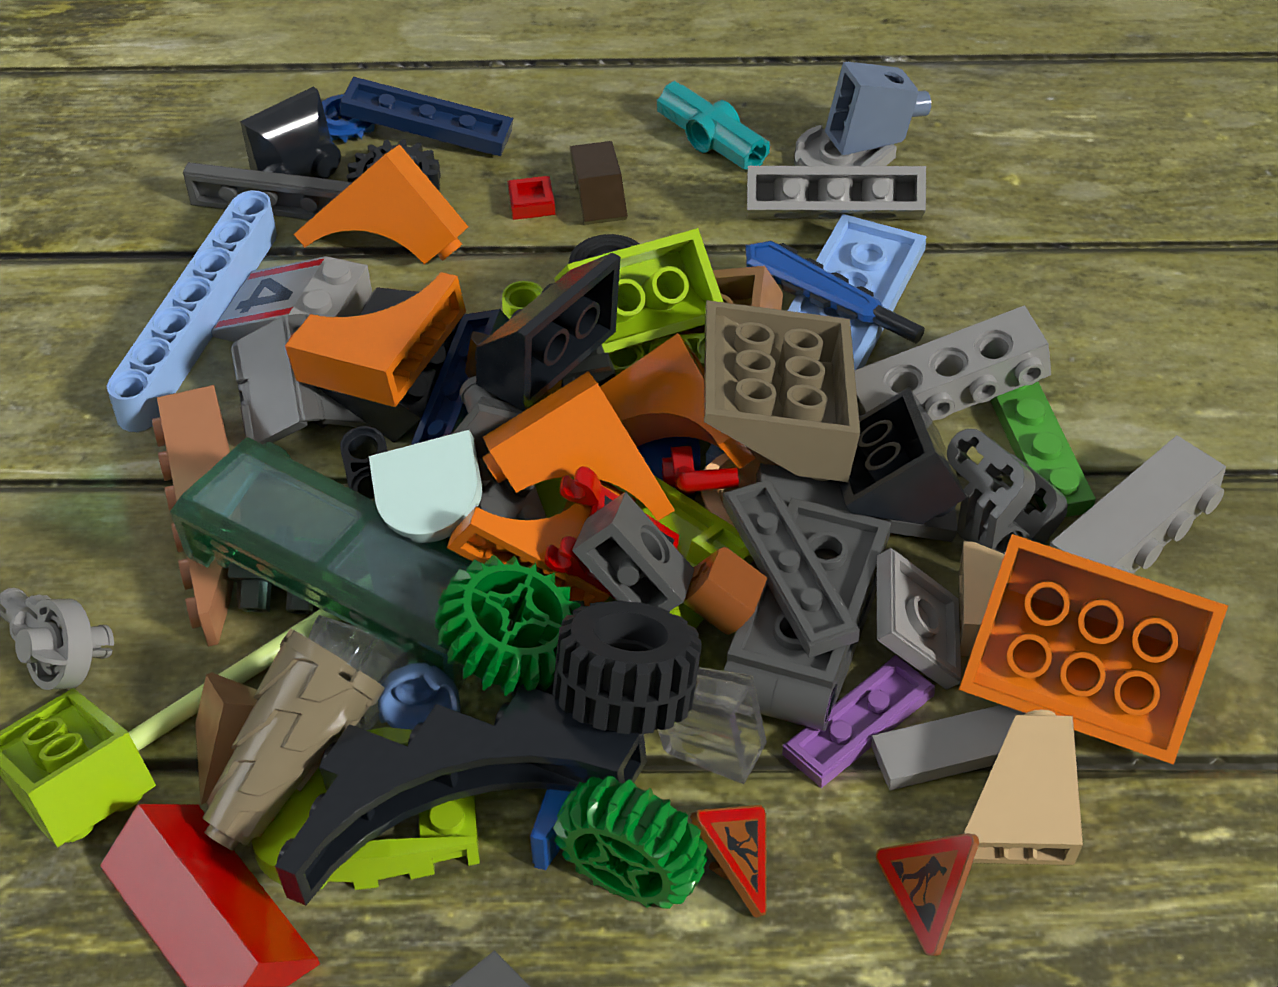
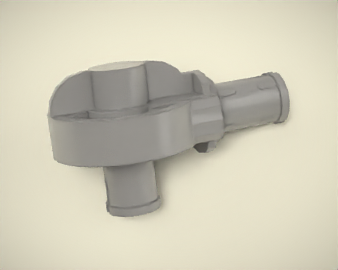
M9 588L0 593V604L2 605L0 606V617L10 623V635L15 641L17 657L20 662L27 664L30 676L40 688L54 690L78 687L85 680L89 672L92 658L104 659L112 654L113 650L111 648H101V646L107 645L114 646V636L111 628L108 625L90 626L84 608L76 600L51 599L47 595L42 596L40 594L28 597L19 588Z

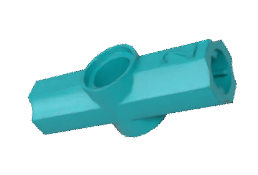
M676 81L666 85L661 96L657 99V112L683 128L689 142L697 151L705 153L714 149L748 170V166H762L763 161L770 153V142L740 123V118L734 107L724 100L711 104Z

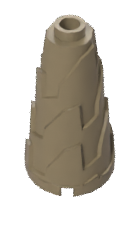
M290 628L281 641L280 650L253 697L257 699V702L231 746L235 751L206 802L208 809L203 819L210 825L204 833L234 851L239 842L249 846L254 838L261 837L297 789L301 792L319 768L326 748L331 743L338 741L349 724L357 725L370 706L377 703L385 687L360 670L357 672L355 668L347 664L340 657Z

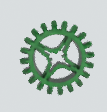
M494 554L485 564L474 559L467 566L466 570H458L457 574L451 578L447 589H443L438 601L440 606L435 615L436 623L434 626L439 630L438 646L449 649L447 664H462L464 666L463 679L473 675L481 678L483 691L491 686L492 683L500 685L504 696L512 692L515 687L519 689L522 684L529 691L536 689V687L546 691L554 682L559 628L562 626V620L566 615H572L573 610L581 607V604L569 601L571 587H557L555 585V572L546 576L537 572L536 562L529 567L520 566L515 555L506 564H503ZM511 619L513 622L510 631H508L507 627Z
M607 776L604 780L590 777L586 783L579 782L575 790L571 791L564 801L553 827L557 834L554 841L559 848L563 849L562 856L565 860L576 865L575 871L578 874L589 877L593 881V886L599 885L608 890L609 893L621 896L628 901L640 902L646 908L653 903L665 909H670L673 904H683L686 897L692 894L694 888L700 882L705 872L704 866L708 860L705 854L708 845L700 838L701 830L696 825L687 822L688 814L674 809L670 805V799L663 800L654 795L651 788L647 791L638 788L632 780H627L623 784L615 777Z

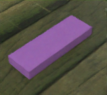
M895 655L835 703L826 731L805 727L783 745L782 755L822 788L871 748L872 735L892 731L934 696L935 686Z

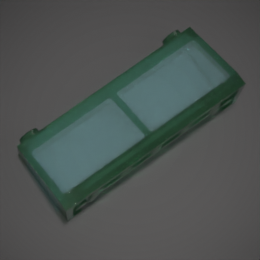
M249 437L241 441L186 490L171 509L170 514L186 557L207 568L215 558L217 564L226 569L232 562L407 653L409 664L422 662L430 666L435 665L454 681L458 692L460 691L467 679H463L464 666L462 664H447L449 649L438 646L439 630L434 627L436 623L435 615L440 606L438 601L443 589H447L451 578L457 574L459 569L466 570L467 566L473 561L448 549L449 538L429 543H418L412 541L411 538L396 533L386 525L378 512L374 500L291 459L289 454L278 445L271 442L261 444Z

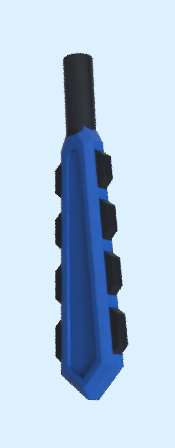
M773 241L746 245V267L765 266L776 283L781 285L782 290L795 296L804 295L810 299V303L821 308L831 307L837 310V315L843 318L875 323L915 344L923 337L925 331L923 326L883 307L880 301L874 298L872 291L863 286L854 287L849 284V279L837 272L829 273L824 270L823 264L811 258L804 259L798 256L797 250L784 243L777 244Z

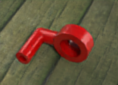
M691 446L671 447V457L662 458L663 481L686 496L695 495V491L739 487L737 467L694 471Z

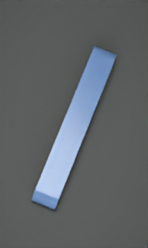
M254 190L238 194L231 201L109 379L107 391L117 423L123 430L140 432L153 426L152 418L160 417L157 397L177 392L213 337L212 329L252 271H256L275 242L277 231L270 198L266 193Z

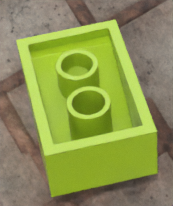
M75 688L68 690L0 731V777L38 828L57 848L66 842L70 843L82 839L92 831L96 823L114 812L124 811L133 807L142 799L144 793L156 786L129 732Z

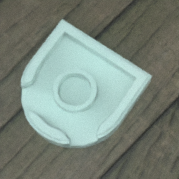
M470 430L369 456L375 502L379 514L390 529L402 536L411 538L414 542L429 543L450 537L452 531L481 501L482 483L475 442Z

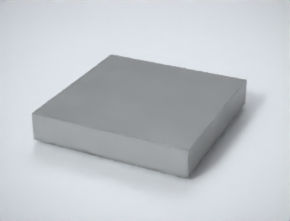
M892 548L877 555V640L947 690L960 684L959 599Z

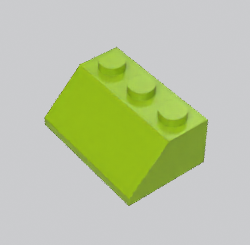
M698 228L613 251V253L621 257L616 332L602 344L605 353L608 352L610 354L705 326L706 300L723 302ZM610 253L567 264L554 278L555 282L571 269Z

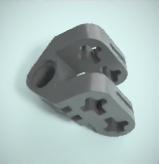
M977 429L962 430L951 439L947 448L948 462L954 470L969 481L968 485L964 488L966 499L961 501L957 524L959 536L965 541L976 542L1003 554L1006 552L1011 534L1045 544L1067 514L1068 505L1062 492L1024 461L1007 452L993 439ZM972 446L984 457L979 464L973 462L967 455L968 450ZM1002 472L1008 475L1014 482L1012 487L1004 483L1002 478H1000ZM1034 494L1043 499L1044 503L1047 504L1042 512H1039L1029 502Z

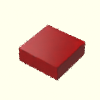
M550 176L507 181L513 220L556 215Z

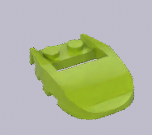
M383 727L366 731L408 746L412 729ZM319 768L301 792L297 789L261 837L252 840L255 859L260 869L270 879L279 884L281 882L275 865L277 864L281 848L287 840L295 838L309 818V812L315 799L320 794L327 792ZM475 795L448 801L419 813L420 838L369 841L335 870L320 889H323L327 882H353L355 890L378 888V880L409 874L412 880L434 875V863L467 856L468 866L480 864Z

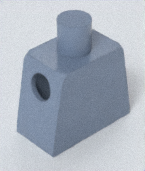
M843 62L825 132L841 155L901 143L906 138L911 118L927 116L930 113L931 97L925 90L918 91L906 73L898 67Z

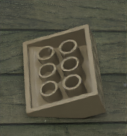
M706 300L704 422L797 476L810 477L818 481L834 480L848 482L860 436L850 319Z

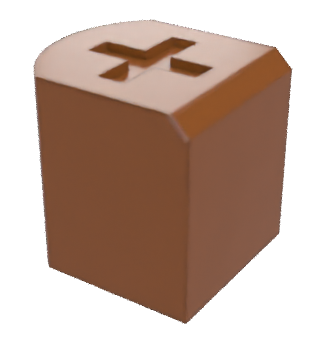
M722 547L693 567L695 570L683 604L724 634L729 635L741 628L755 612L767 577L727 547Z

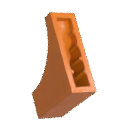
M399 144L382 156L293 235L306 248L321 237L336 232L355 230L376 233L398 242L417 256L425 265L436 255L443 261L462 245L457 237L469 226Z
M440 272L426 288L416 295L378 312L351 317H326L310 314L299 329L291 335L285 345L296 381L396 407L466 313L458 276Z
M678 333L600 386L636 447L662 438L691 437L707 441L719 447L739 469L756 459L750 448L704 422V367L696 354Z
M589 371L483 436L490 451L482 457L485 464L498 483L507 479L516 493L542 481L561 478L565 475L575 477L577 468L585 466L593 470L599 480L621 487L635 496L650 510L657 521L675 511L600 386Z
M599 480L603 487L617 496L624 493L612 484ZM567 500L560 514L539 520L505 518L475 507L451 533L447 548L471 561L475 559L485 564L494 554L503 564H506L515 555L520 566L529 567L536 562L537 572L546 576L555 572V585L557 587H571L569 601H584L585 606H590L591 603L604 602L610 597L609 594L599 590L578 576L554 571L545 564L546 549L549 545H555L559 549L562 538L566 536L578 538L585 520L590 517L592 506Z

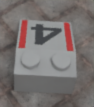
M324 256L252 271L212 329L213 337L236 342L286 315L358 316L372 294L368 265Z

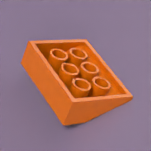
M1011 534L959 690L1024 713L1033 710H1049L1057 716H1073L1074 730L1174 765L1228 605Z

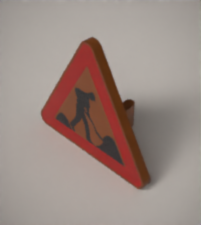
M752 805L702 809L692 812L690 816L692 824L701 830V838L706 842L709 850L717 860L710 863L709 869L723 879L730 880L755 918L765 915L767 912L766 811L763 806Z
M966 833L879 848L876 852V860L923 950L928 956H938L942 952L979 846V839L975 834Z

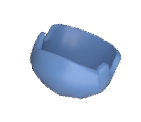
M427 663L405 665L392 671L381 684L385 689L378 699L379 720L381 723L387 722L391 728L413 730L419 722L426 720L436 704L460 713L461 704L457 686L445 672L435 665L430 666Z

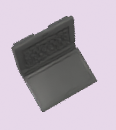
M308 314L282 316L232 344L231 352L241 402L245 440L250 453L256 452L308 426V421L322 420V424L371 427L316 386L296 381L285 345L291 335L307 319Z

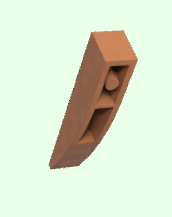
M214 385L157 397L160 417L152 418L158 447L166 445L167 451L158 452L163 478L165 481L173 480V486L164 487L171 516L179 515L180 517L179 522L171 523L178 553L183 551L187 553L186 559L178 560L179 569L185 590L193 588L195 595L185 599L192 629L202 627L208 647L219 643L231 602L234 581L228 578L229 562H235L234 554L236 544L239 541L240 531L237 482Z

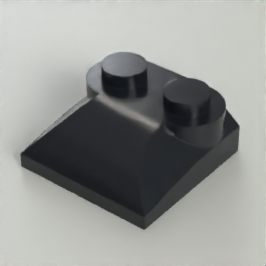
M314 86L240 121L250 170L327 179L335 173L340 164L341 151L330 139L319 91Z

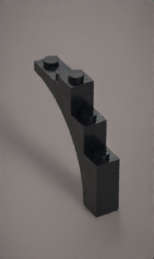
M523 684L512 701L505 702L501 706L494 725L436 704L426 720L419 722L414 727L408 740V746L349 724L338 741L331 743L326 748L321 759L319 769L327 792L320 794L315 799L309 812V818L295 838L287 840L279 852L275 868L286 898L307 906L333 872L366 843L403 820L448 801L491 791L537 788L571 792L575 790L579 782L586 783L590 777L604 780L607 776H612L623 784L627 780H632L635 783L647 762L644 734H620L616 731H603L593 728V725L589 723H581L572 718L573 713L564 712L559 706V700L555 699L554 695L538 689L529 691Z

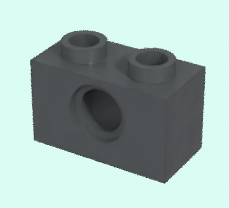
M626 492L585 520L572 549L617 601L646 603L669 611L684 602L695 570Z

